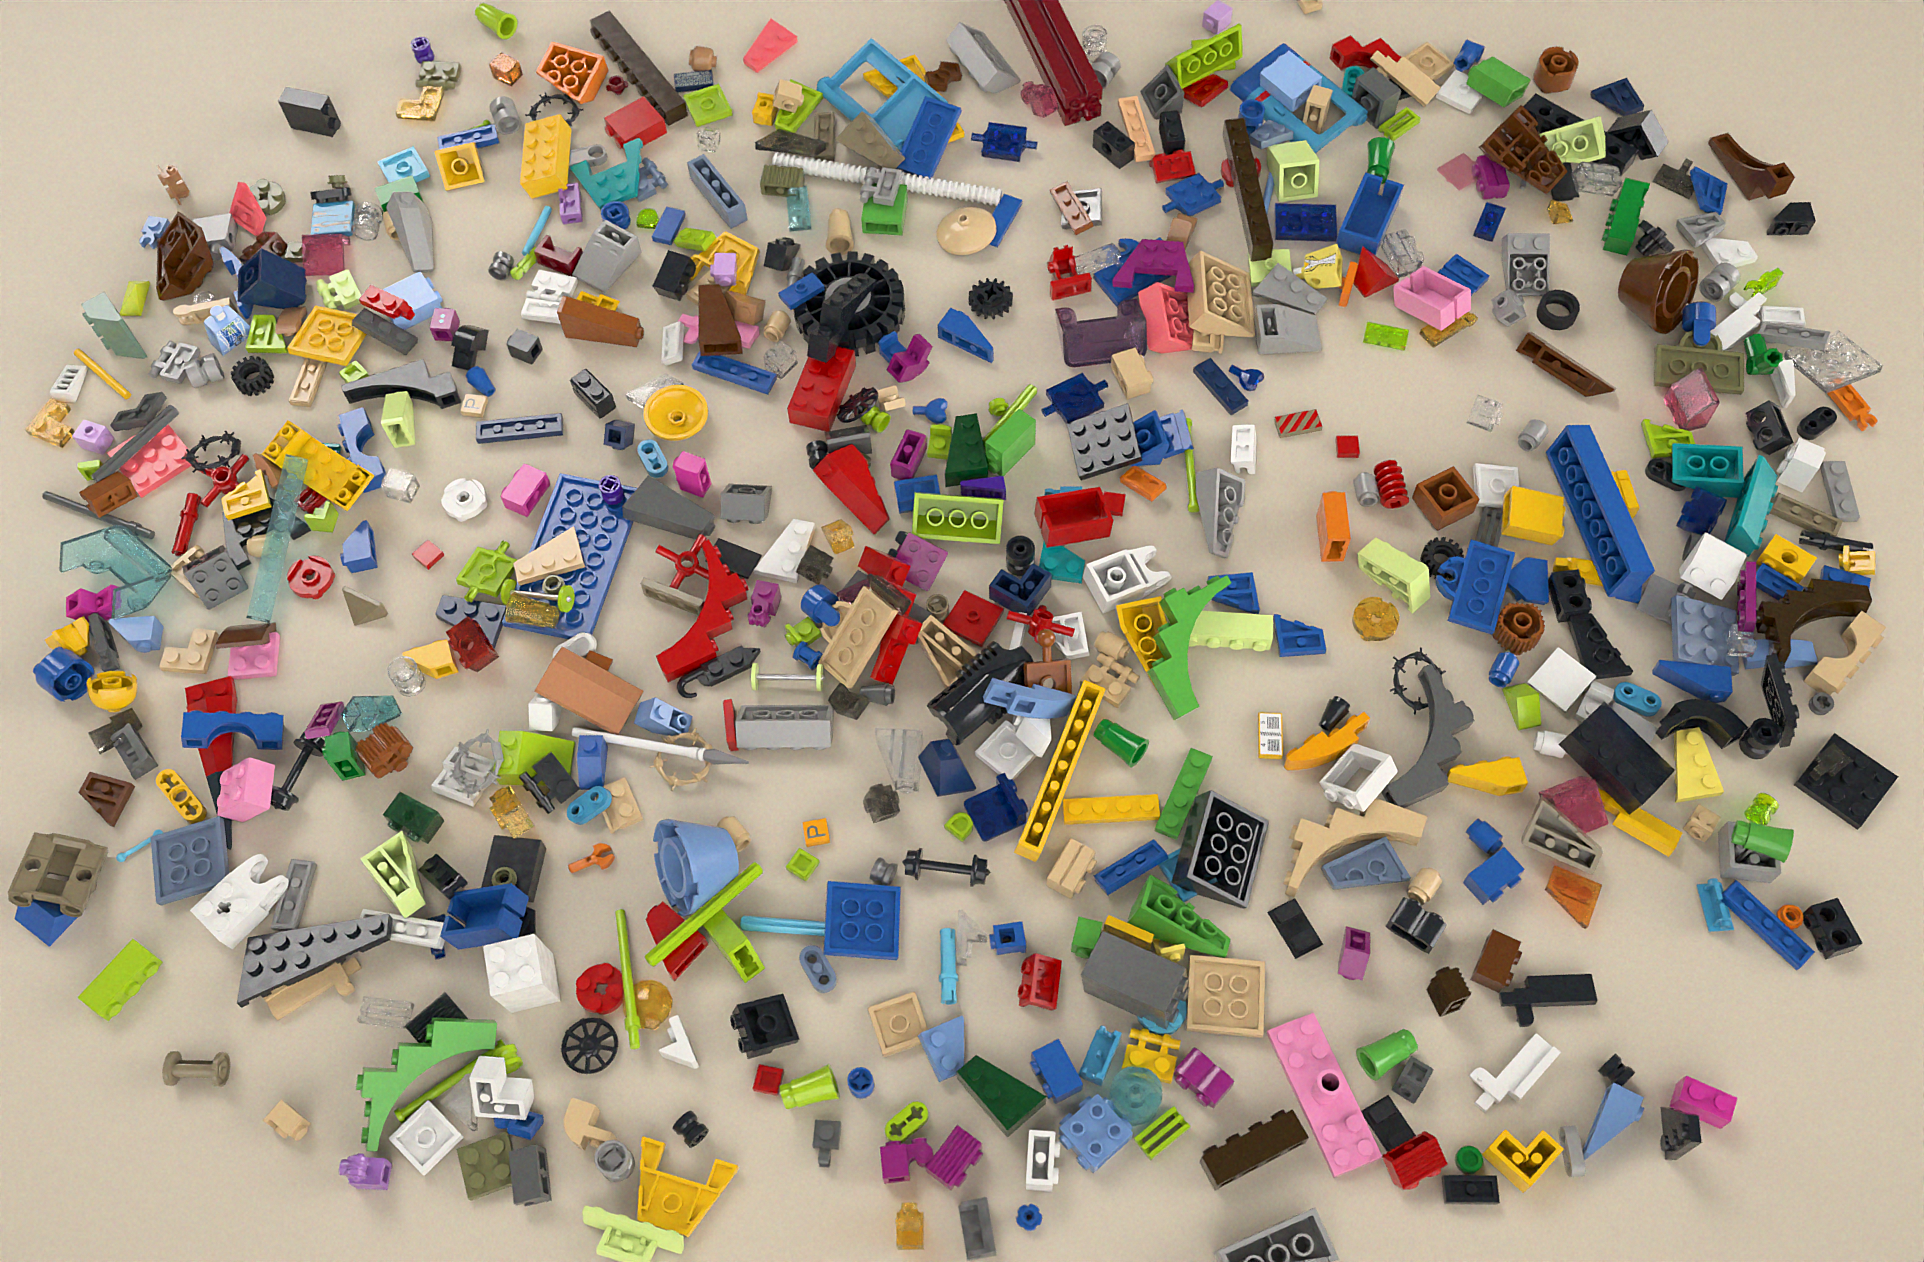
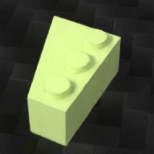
M1376 537L1357 553L1359 569L1379 586L1382 584L1386 585L1393 591L1391 594L1393 598L1397 600L1400 597L1409 605L1407 609L1412 614L1431 598L1429 569L1424 563L1416 561L1405 552L1395 549L1389 543L1383 542Z
M403 831L361 858L370 876L404 918H407L426 904L413 850Z

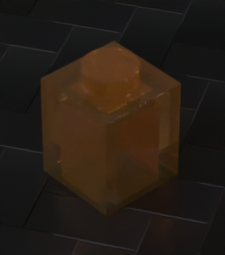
M502 52L489 64L493 78L511 87L523 75L519 61Z

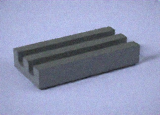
M1484 507L1475 541H1481L1486 517L1489 516L1491 518L1484 543L1489 545L1495 519H1499L1493 546L1498 547L1501 537L1502 513H1497L1498 510L1496 509L1490 511L1489 507Z

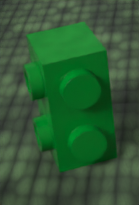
M348 731L335 732L333 735L326 736L325 746L322 747L325 760H327V763L342 781L366 775L364 763L355 751L358 744Z

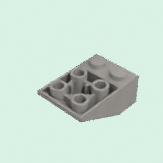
M604 220L593 232L572 276L606 293L642 252L638 237Z
M1508 233L1502 238V266L1506 290L1510 289L1521 296H1543L1549 291L1550 233Z
M1279 304L1256 305L1254 326L1258 354L1316 352L1322 350L1316 315Z

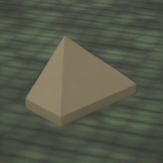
M346 586L342 588L354 626L387 616L388 612L381 602Z

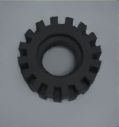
M250 356L249 360L246 357L242 358L244 360L242 363L237 361L238 366L234 365L232 367L234 371H231V378L242 394L246 395L247 393L248 396H252L254 393L255 396H258L260 391L265 393V388H271L270 384L274 383V374L264 359H261L259 356L256 359L254 356ZM259 372L255 378L246 380L250 374Z
M1438 537L1434 538L1433 541H1428L1421 554L1420 562L1428 567L1429 577L1433 574L1435 578L1437 575L1442 576L1445 580L1447 576L1449 580L1453 578L1449 573L1441 574L1438 572L1441 563L1437 562L1433 556L1435 554H1444L1448 558L1456 556L1464 558V555H1462L1463 549H1458L1459 544L1457 542L1453 545L1452 539H1449V542L1445 541L1446 537H1442L1440 541Z

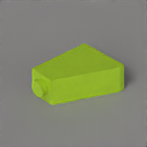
M723 909L702 925L711 940L744 983L765 969L748 938Z

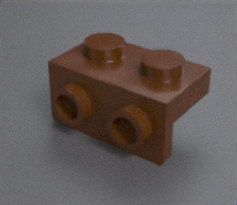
M262 232L256 237L257 241L253 245L247 246L242 251L243 255L238 259L245 264L261 248L281 257L286 253L287 243L277 232Z

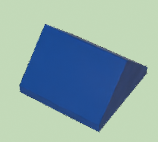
M1154 410L1134 421L1143 461L1131 466L1160 465L1169 448L1159 415Z
M33 899L29 907L18 906L15 915L17 922L49 947L78 918L63 914L60 911V904Z

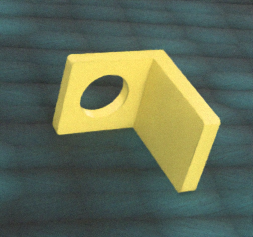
M1153 938L1156 955L1174 963L1183 959L1185 952L1184 944H1173L1171 947L1161 949L1159 947L1160 940Z

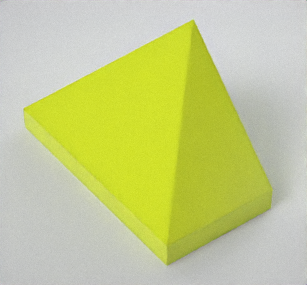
M149 281L128 282L119 313L121 316L142 315L150 287Z

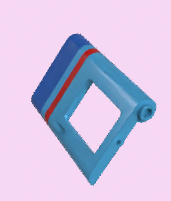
M1285 43L1279 45L1244 72L1230 87V91L1243 102L1250 99L1260 101L1265 107V121L1272 120L1292 130L1293 139L1289 141L1306 140L1315 154L1351 125L1358 126L1364 124L1368 117V111ZM1288 51H1291L1322 77L1321 87L1333 90L1331 102L1346 113L1343 118L1320 135L1316 134L1260 86L1261 71L1265 67H1269L1279 56L1284 55Z

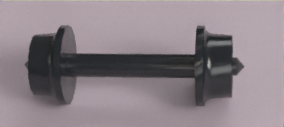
M303 732L299 739L294 740V745L302 751L282 788L272 786L270 805L274 806L275 809L289 811L294 803H298L299 798L291 793V790L309 756H323L322 747L325 745L323 738L306 739L305 732Z
M919 848L916 851L908 850L906 859L902 861L905 866V875L913 876L915 880H919L921 869L971 875L970 887H974L975 884L985 885L986 876L991 873L987 869L988 860L981 859L976 854L973 856L972 865L922 860L923 848Z

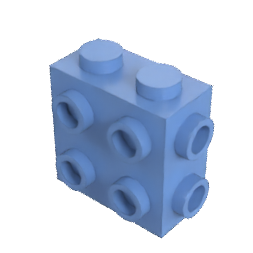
M1096 1094L1093 1098L1090 1096L1085 1098L1078 1106L1080 1110L1074 1115L1071 1113L1067 1114L1059 1122L1061 1126L1058 1133L1060 1135L1058 1139L1067 1150L1072 1149L1078 1155L1076 1160L1085 1170L1090 1169L1092 1173H1095L1133 1136L1131 1131L1133 1128L1127 1119L1123 1116L1119 1118L1113 1111L1115 1107L1106 1097L1102 1099L1099 1094Z

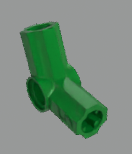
M1753 334L1745 338L1743 343L1747 354V374L1772 375L1774 369L1783 361V354L1777 348H1769L1767 350L1765 339L1761 334Z

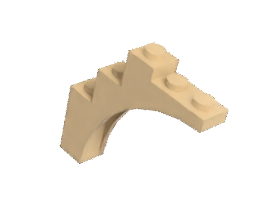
M1375 798L1364 812L1360 811L1359 815L1336 807L1333 815L1328 814L1324 826L1301 818L1298 826L1293 825L1289 836L1290 839H1293L1291 848L1295 849L1291 863L1295 864L1293 872L1287 871L1283 883L1287 885L1285 894L1295 897L1302 880L1312 867L1325 856L1341 847L1363 841L1379 840L1385 836L1388 841H1397L1417 846L1422 836L1427 816Z

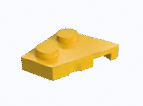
M261 469L254 472L256 476L249 482L245 483L243 481L234 491L221 498L224 514L228 521L272 507L264 473Z

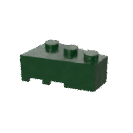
M977 1055L956 1071L957 1080L1007 1138L1046 1105L1047 1096Z

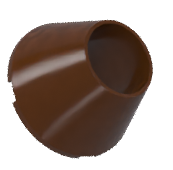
M1684 249L1632 259L1625 267L1619 281L1618 298L1620 302L1657 333H1670L1682 321L1683 308L1686 304L1692 303L1699 277L1698 258L1693 256V251Z

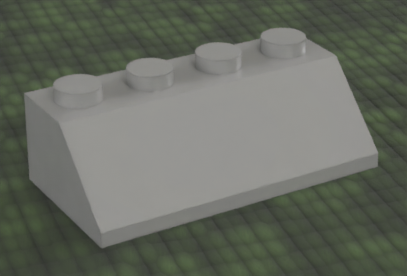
M961 22L958 23L946 41L951 46L950 50L960 58L959 62L968 68L969 75L978 81V86L981 90L996 94L1020 83V78L984 32Z
M742 705L735 721L737 748L755 750L766 747L768 750H778L781 747H790L792 750H801L804 747H813L816 750H823L831 747L834 705Z

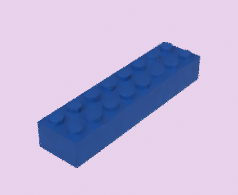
M1566 425L1546 451V454L1607 596H1632L1655 572V569L1590 425Z

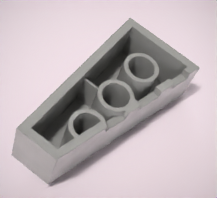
M1316 1208L1309 1209L1213 1252L1217 1262H1332L1339 1260Z

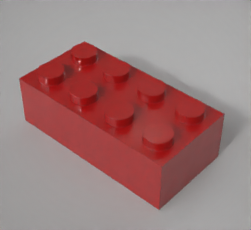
M837 347L835 355L827 363L811 357L807 358L787 407L790 423L825 432L831 431L839 411V406L842 403L856 368L854 350Z

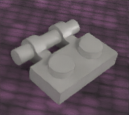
M870 167L864 177L865 184L860 190V201L867 203L868 198L873 196V203L893 206L902 179V170L882 167L881 173H877L875 167Z
M169 341L160 350L161 355L157 361H153L150 366L152 369L149 372V376L157 378L159 374L162 380L181 384L187 375L184 363L197 359L201 351L196 346L181 342L177 345L173 341Z

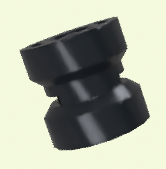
M816 440L807 444L806 450L811 469H814L827 455L828 447L825 441Z
M1616 1053L1598 1070L1603 1077H1608L1612 1084L1616 1083L1620 1086H1623L1636 1073L1631 1067L1625 1066L1622 1063V1059Z
M693 1111L683 1114L672 1128L678 1135H683L684 1142L689 1148L699 1144L709 1132V1129L704 1124L697 1122V1116Z

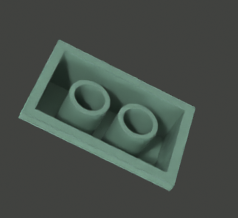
M105 292L81 304L86 311L82 315L89 325L94 323L91 327L98 338L103 336L100 340L107 350L112 349L116 356L141 359L147 357Z

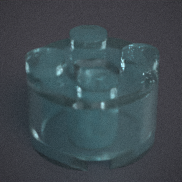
M1134 1066L1124 1068L1117 1073L1113 1079L1109 1094L1113 1111L1119 1118L1126 1119L1131 1126L1142 1125L1152 1120L1158 1113L1162 1101V1085L1156 1074L1147 1068ZM1132 1093L1135 1094V1095L1138 1094V1093L1141 1094V1095H1140V1099H1138V1098H1134V1099H1133V1098L1131 1097V1094H1132Z

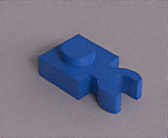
M529 1111L526 1120L493 1118L496 1128H507L508 1134L528 1140L534 1137L544 1123L543 1115Z

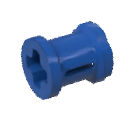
M803 641L794 650L793 659L796 661L801 660L808 665L809 669L814 670L817 668L823 654L820 651L816 652L809 648L808 644Z

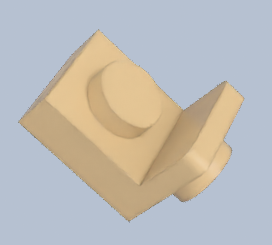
M893 385L877 390L881 411H889L906 406L904 397H899L897 386Z
M1698 804L1683 830L1687 831L1691 837L1706 842L1714 832V828L1721 817Z

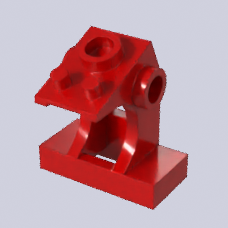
M1064 245L1063 249L1053 248L1054 251H1052L1049 262H1047L1048 272L1053 274L1055 279L1050 281L1051 300L1091 292L1092 278L1090 272L1080 275L1076 272L1075 268H1078L1076 256H1073V246ZM1067 273L1070 274V277H1067V278H1062V277H1061V275H1063V274H1067Z

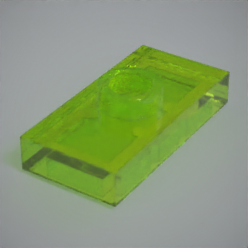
M1367 322L1363 343L1405 351L1409 330Z

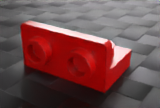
M1177 150L1171 155H1165V153L1157 154L1149 163L1150 167H1153L1156 183L1188 178L1196 174L1191 151Z
M1038 953L1025 958L1021 965L1022 982L1018 989L1019 1006L1033 1005L1051 1011L1057 1008L1062 960Z

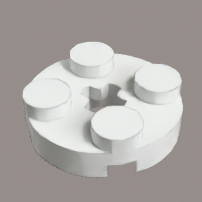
M465 478L457 479L447 485L441 500L447 514L460 522L475 517L488 504L483 486L476 480L466 481ZM462 496L469 497L467 501L461 502Z

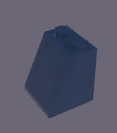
M261 248L238 270L237 301L244 304L278 309L298 307L304 304L307 297L305 294L307 282L305 278L306 269Z

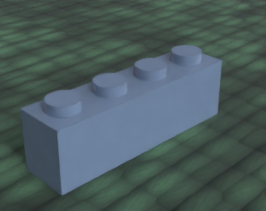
M704 154L687 162L690 179L730 229L748 220L744 202Z

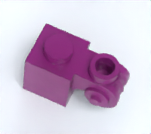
M761 580L756 581L751 596L752 607L747 616L749 625L765 628L771 620L769 615L776 616L781 600L779 584Z
M927 1138L912 1139L911 1144L907 1145L901 1144V1141L886 1142L885 1146L880 1147L884 1184L910 1181L909 1165L913 1161H916L920 1167L925 1168L934 1156L931 1146L927 1143Z

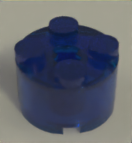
M1696 486L1691 495L1693 500L1690 502L1686 501L1681 510L1682 515L1676 526L1690 533L1703 535L1706 532L1711 534L1717 524L1719 515L1722 514L1726 506L1727 499Z

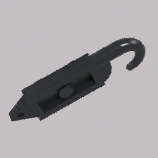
M741 645L701 664V667L684 674L677 682L678 693L684 698H694L697 696V693H687L684 690L687 683L697 679L702 685L712 687L752 668V663L761 652L760 648H743Z

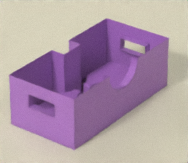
M578 183L567 184L566 190L558 189L562 223L583 222L581 193Z

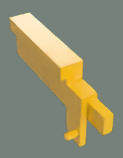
M1600 788L1596 790L1592 797L1593 800L1604 806L1603 809L1616 816L1612 823L1615 827L1668 857L1675 850L1683 832L1640 808L1629 815L1607 792Z

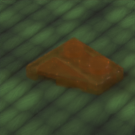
M1554 865L1545 890L1582 928L1586 929L1589 926L1602 884Z

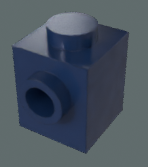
M620 420L606 423L603 445L612 446L616 450H625V448L633 444L635 423Z

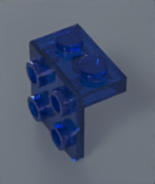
M1005 773L996 776L995 787L964 801V808L970 816L978 835L984 842L1026 823L1027 805L1023 799L1019 800L1015 793L1017 792V787L1013 779L1008 780Z

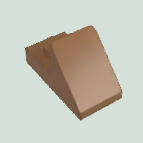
M1178 213L1177 217L1172 219L1166 241L1183 242L1186 250L1197 225L1198 218Z

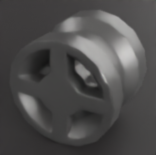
M879 857L871 870L870 880H879L884 886H890L896 875L898 865L894 863L888 864L885 862V859Z

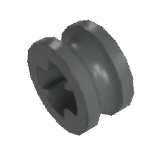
M1819 692L1809 700L1808 705L1813 713L1825 715L1833 709L1834 700L1829 694ZM1822 700L1825 707L1821 708L1818 701Z

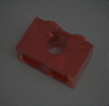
M469 616L446 631L450 638L448 643L454 651H458L461 656L459 661L465 669L479 672L499 657L479 623ZM473 642L472 648L468 650L469 644Z

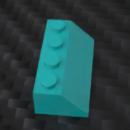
M1758 455L1744 477V484L1739 498H1737L1724 540L1725 543L1745 553L1747 557L1754 550L1758 551L1763 538L1760 537V534L1764 532L1768 523L1765 517L1769 515L1773 507V503L1770 500L1774 498L1778 490V485H1775L1777 474L1764 456Z

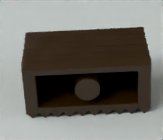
M1447 966L1435 972V977L1430 980L1431 983L1426 989L1439 1017L1460 1010L1472 993L1468 991L1467 982H1464V978L1461 977L1460 968L1450 969Z

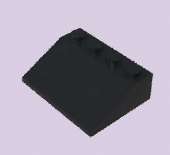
M1605 701L1558 744L1629 815L1642 806L1675 771Z
M1212 790L1196 796L1171 883L1203 897L1243 909L1247 908L1269 821ZM1214 878L1217 879L1213 884L1208 883V881Z

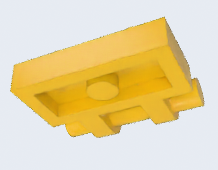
M1131 1027L1129 1037L1138 1039L1139 1042L1138 1046L1127 1044L1121 1071L1171 1084L1177 1057L1167 1053L1169 1048L1179 1050L1181 1040L1171 1038L1172 1035L1165 1033L1164 1036L1151 1033L1146 1028L1140 1030ZM1146 1042L1160 1045V1052L1146 1049Z

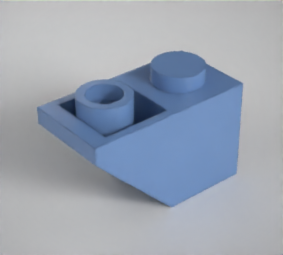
M655 697L640 702L634 724L652 733L674 736L689 731L693 716Z

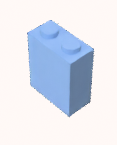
M1291 51L1279 56L1269 67H1265L1260 73V86L1291 112H1294L1307 101L1313 85H1322V77Z
M421 271L383 289L404 299L413 308L415 316L411 321L401 316L395 319L390 318L394 325L403 330L432 317L435 308H442L440 303L443 300L439 292L432 290L434 286L430 278H425Z

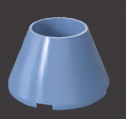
M664 819L657 823L653 841H658V853L654 854V860L662 890L671 907L677 906L680 910L678 911L680 916L692 915L738 876L739 861L735 844L728 831L724 828L672 819Z

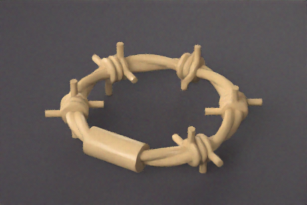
M696 727L692 733L668 735L666 739L661 735V738L664 740L663 743L676 745L674 742L676 739L689 738L693 741L692 746H694L696 741H699L706 750L712 749V745L705 742L699 736V733H696ZM658 751L654 765L649 766V768L655 767L669 785H672L671 790L673 791L675 786H683L701 782L702 780L707 783L708 781L705 779V776L712 763L705 761L706 766L701 772L696 774L691 771L694 777L690 780H679L675 777L676 772L673 773V776H667L662 767L663 762L668 761V759H661L662 752Z

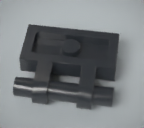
M549 752L531 766L537 773L532 778L527 771L519 776L520 780L524 783L522 785L524 789L531 792L537 800L536 804L539 808H543L547 814L555 810V807L550 802L554 797L562 804L580 790L552 752ZM540 781H543L550 790L546 794L537 785Z

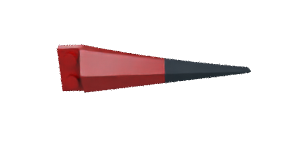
M231 676L185 687L187 712L194 710L204 713L225 711L236 714L237 696L234 679ZM234 732L224 733L216 737L208 748H198L216 814L218 813L217 799L221 791L220 777L223 771L233 766ZM221 817L224 819L227 848L231 850L232 819Z

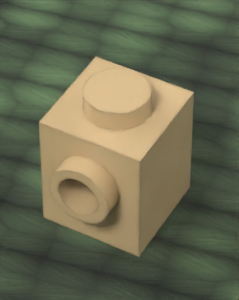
M780 79L774 91L773 106L795 113L797 107L803 103L802 85Z

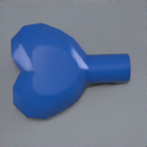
M936 398L926 406H913V415H925L931 422L941 424L946 420L945 410L948 402L944 398Z

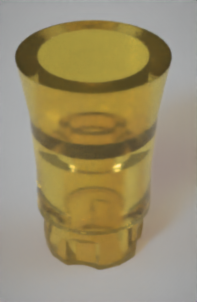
M517 592L511 594L505 612L507 623H521L542 628H555L560 617L559 607L550 606L549 603L526 597Z

